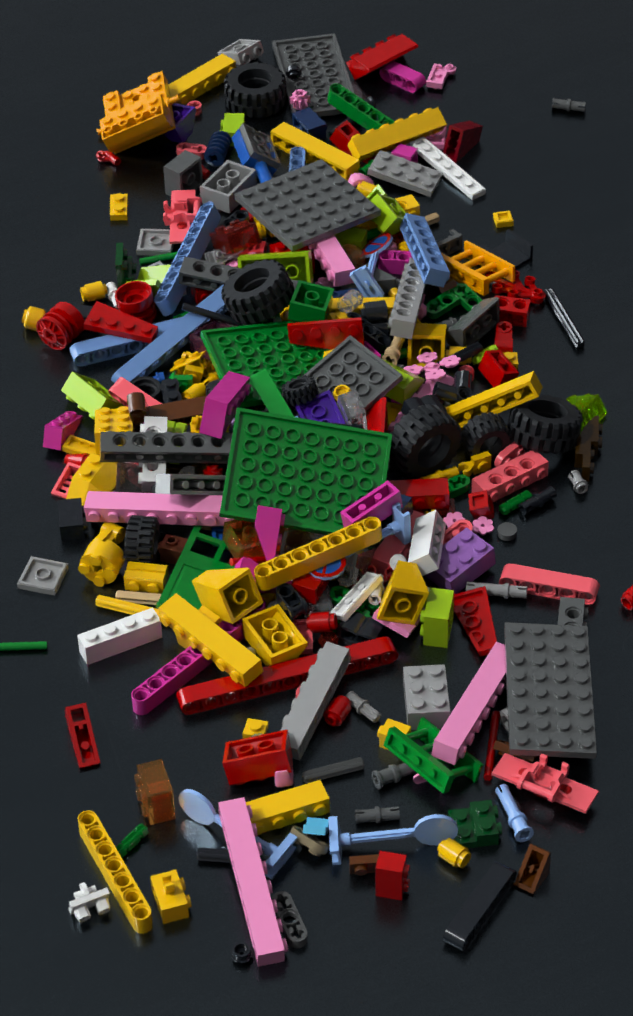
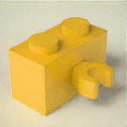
M177 870L150 876L152 892L162 923L166 924L189 918L188 908H191L192 904L189 894H184L186 890L183 877L179 878Z

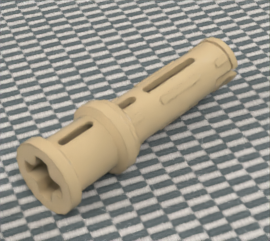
M394 336L390 347L385 349L382 359L397 366L401 356L400 350L405 338Z

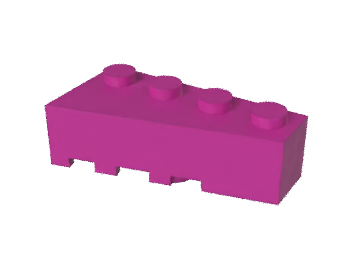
M231 371L226 373L205 398L199 433L222 439L236 414L237 407H240L246 395L250 394V377Z

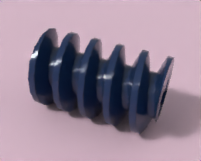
M216 131L212 134L204 153V159L209 165L218 167L223 164L232 142L227 132Z

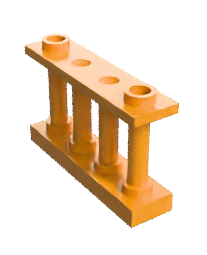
M467 240L464 241L463 252L451 258L441 253L450 271V277L458 283L468 285L473 291L482 296L489 294L490 283L502 277L512 283L515 282V265ZM465 258L470 260L463 264L459 262ZM478 264L482 266L481 268L476 270L471 269L472 267ZM489 271L495 272L488 277L483 275Z

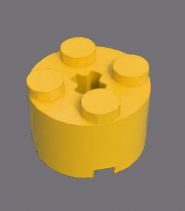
M95 539L89 543L80 559L78 570L98 587L110 584L115 581L125 562L123 550L110 540L103 542L100 539Z

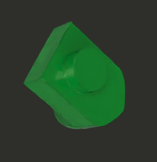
M174 371L169 379L176 378L178 380L180 393L194 384L193 375H176Z

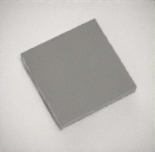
M141 229L136 250L137 255L156 256L172 253L174 244H169L170 230Z
M31 556L17 583L18 589L55 596L69 569V565L64 562Z

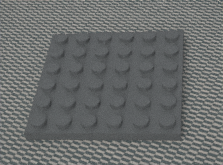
M322 159L235 193V200L292 252L381 216V210Z

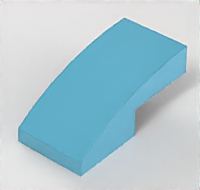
M307 817L306 825L304 824L303 833L326 836L329 831V819Z

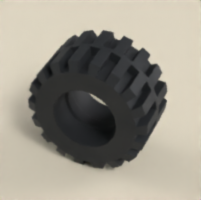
M485 412L467 421L468 423L462 427L464 430H461L462 440L460 441L470 458L473 455L489 451L492 455L491 462H494L497 455L513 442L511 431L499 414H494L493 412L486 414Z
M136 515L130 517L125 533V558L127 564L128 561L155 564L158 556L157 548L160 542V526L157 517Z

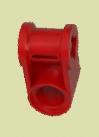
M501 321L496 325L494 345L502 352H513L512 324L507 321Z

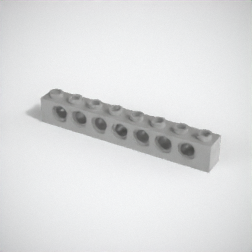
M413 258L409 259L408 264L405 263L388 323V328H391V336L412 339L426 288V284L423 283Z

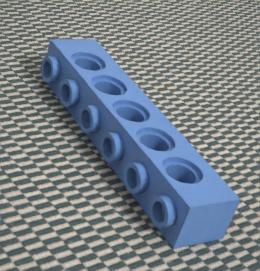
M405 213L400 230L423 283L444 287L446 281L450 278V271L425 217Z

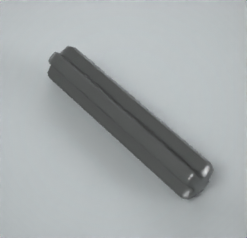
M357 757L302 772V779L305 784L317 780L364 769V761L362 757Z

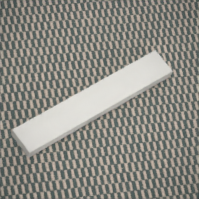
M424 136L410 142L411 147L418 148V154L437 171L442 172L445 178L471 200L486 194V189Z

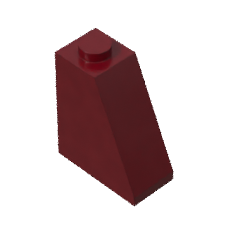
M472 121L449 125L443 153L453 162H458L479 142L483 126Z

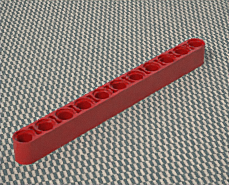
M380 637L345 646L350 650L351 661L344 675L387 665L396 661L398 653L391 638ZM317 654L262 667L263 673L246 687L239 682L233 681L230 676L183 687L178 690L176 697L182 713L191 715L301 686L303 681L307 680L310 666L315 664Z

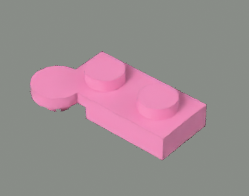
M434 63L426 81V87L442 89L447 76L454 74L456 67L453 64H447L442 67L441 64Z

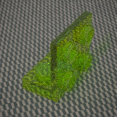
M599 394L572 395L566 399L572 405H575L582 414L581 431L594 416H599V421H601L608 414Z

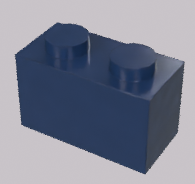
M310 107L292 113L293 127L319 140L326 138V122Z

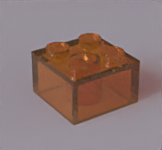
M162 759L136 765L137 774L134 775L136 786L139 787L136 789L138 801H142L141 810L143 817H148L150 825L175 819L173 790Z

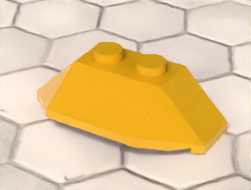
M91 453L72 477L66 499L81 498L83 506L88 491L113 492L125 477L126 471L120 462H100V454Z

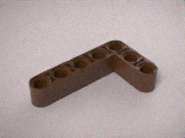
M133 392L127 395L129 416L137 432H140V424H144V416L168 417L167 420L189 424L192 417L203 415L205 398L207 396L148 406L143 393Z

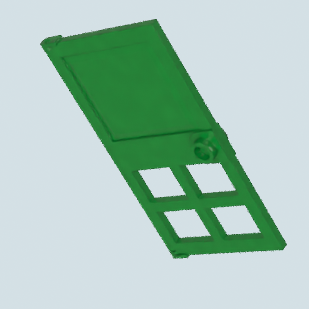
M244 524L241 527L223 526L227 528L223 539L220 540L200 533L202 526L194 525L161 597L156 603V608L160 607L177 593L198 610L202 604L192 580L207 570L234 569L235 566L220 561L225 549L248 557H255L260 546L256 529ZM233 531L255 537L256 540L252 549L229 543ZM196 539L219 546L214 558L191 551Z

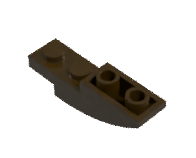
M594 416L585 425L576 444L574 468H582V478L586 481L590 480V474H594V462L590 461H594V455L598 456V448H602V437L599 435H602L603 424H599V416Z

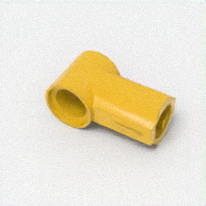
M104 522L100 533L94 540L100 539L103 542L110 540L120 544L125 537L126 529L112 522Z

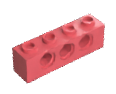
M531 450L472 478V493L487 490L493 502H496L548 476L549 461L539 452Z

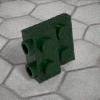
M123 242L116 243L115 267L118 288L127 281L136 280L137 274L136 263H133L132 256H128L127 249L124 250Z
M491 800L470 802L469 808L448 810V816L454 819L458 825V834L454 838L456 842L466 848L498 845L499 836L502 835L501 822L496 823L498 808L497 805H492Z

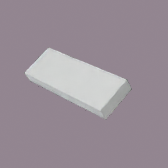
M366 572L331 610V613H336L337 620L346 622L384 580L382 576Z

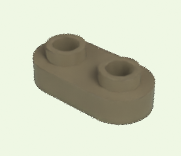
M293 826L290 833L297 836L296 844L300 846L305 845L309 848L308 851L315 856L326 855L330 847L328 843L313 834L303 833V828Z

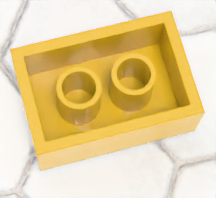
M121 406L117 409L103 407L95 410L94 436L96 454H100L101 432H135L127 406Z

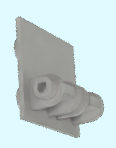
M221 250L203 253L200 260L226 265V261L237 259L239 257L238 254L244 250L225 254Z

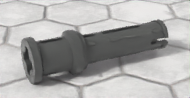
M405 763L397 766L391 764L386 769L372 771V780L376 788L381 789L383 785L392 782L398 783L401 778L417 772Z

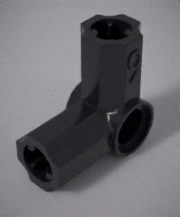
M466 370L457 371L454 377V386L436 382L432 395H435L439 400L449 402L451 405L472 397V375Z

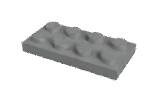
M379 150L367 172L368 175L428 197L432 196L443 174L435 169Z

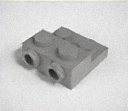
M239 39L217 53L218 56L224 54L235 60L236 65H244L251 60L259 58L264 53L261 40Z

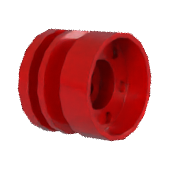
M131 281L123 284L116 290L115 300L120 311L148 323L154 322L157 318V309L154 303L152 288L148 283Z
M59 302L37 321L36 329L39 337L46 345L55 350H62L84 331L83 324L85 321L79 310L72 304Z

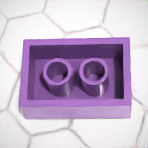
M466 527L443 545L439 569L426 574L425 577L439 588L454 590V594H457L466 587L467 581L473 582L496 564L494 547Z

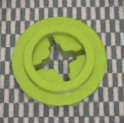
M496 345L487 347L472 358V363L479 365L485 351L498 350V347Z

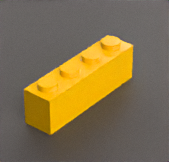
M321 780L246 802V805L251 806L253 818H250L251 824H256L258 835L307 820V817L313 818L330 813V798Z

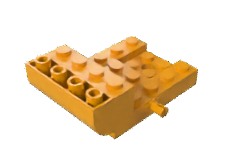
M163 71L153 73L147 77V84H142L133 90L126 91L121 95L116 90L103 96L105 117L100 120V128L97 129V133L99 136L102 135V140L111 153L117 154L176 128L172 104L181 101L178 94L170 97L168 80Z

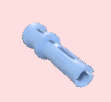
M499 785L502 792L498 787L495 792L509 817L508 825L514 830L515 839L518 842L528 841L534 835L532 827L528 826L526 815L520 812L508 785Z

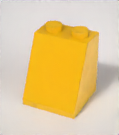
M416 323L413 337L408 339L407 366L418 365L424 367L426 364L419 363V360H417V356L422 355L424 352H436L438 359L434 360L435 363L445 357L447 324Z
M398 560L384 591L377 614L378 620L415 625L429 595L417 563Z
M250 568L207 570L192 580L201 604L218 615L222 621L234 624L264 603Z

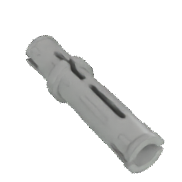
M469 581L466 583V591L486 586L488 596L504 597V599L509 597L527 599L528 586Z

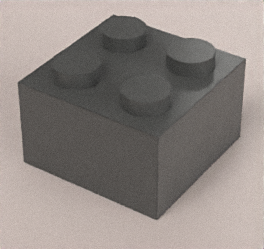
M185 150L164 166L165 191L167 195L171 196V192L174 190H197L203 184L200 156Z

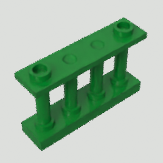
M422 717L417 730L408 734H404L395 726L389 728L383 746L441 793L449 792L453 779L462 775L467 776L474 783L478 781L483 763L466 751L463 759H458L457 763L453 765L455 769L452 770L443 765L448 762L434 758L429 754V752H432L434 740L440 730L426 718ZM420 739L425 745L419 746L414 740Z

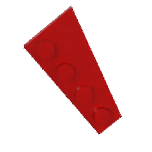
M98 301L95 302L83 324L85 330L146 343L154 341L158 334V326Z
M362 317L287 324L289 343L332 350L351 335L365 346Z
M486 586L454 594V612L478 655L480 657L488 655L498 640Z

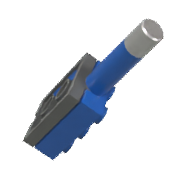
M242 123L232 137L234 147L236 148L241 165L256 169L260 183L272 179L273 174L281 165L269 135L256 131L253 127Z

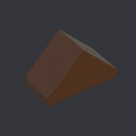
M530 844L514 885L535 894L550 873L551 852Z

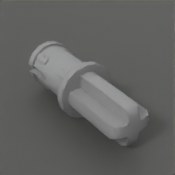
M354 691L347 693L345 697L351 701V706L359 715H365L374 723L379 721L381 713L370 706L368 700H364Z

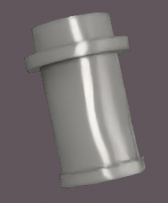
M578 470L571 471L574 478L570 473L568 478L574 485V491L579 494L585 493L588 490V482L582 478Z

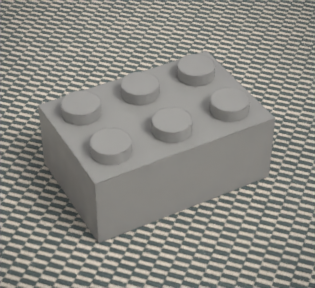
M226 160L200 186L202 204L213 202L216 209L231 213L239 205L235 200V193L257 185L256 169Z
M445 664L403 667L407 725L411 726V730H417L420 719L424 717L438 729H442L450 716Z

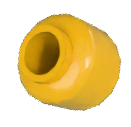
M30 306L28 310L25 309L21 323H24V328L37 332V321L46 314V311L34 306Z

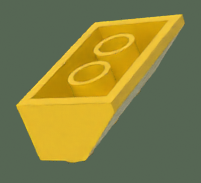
M279 604L242 618L243 636L250 646L256 650V654L265 666L297 659L308 646V642Z

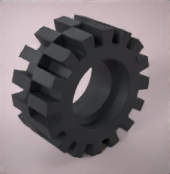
M311 375L297 376L296 379L292 378L291 381H287L281 387L286 403L292 406L312 401V398H316V395L319 394L315 379Z

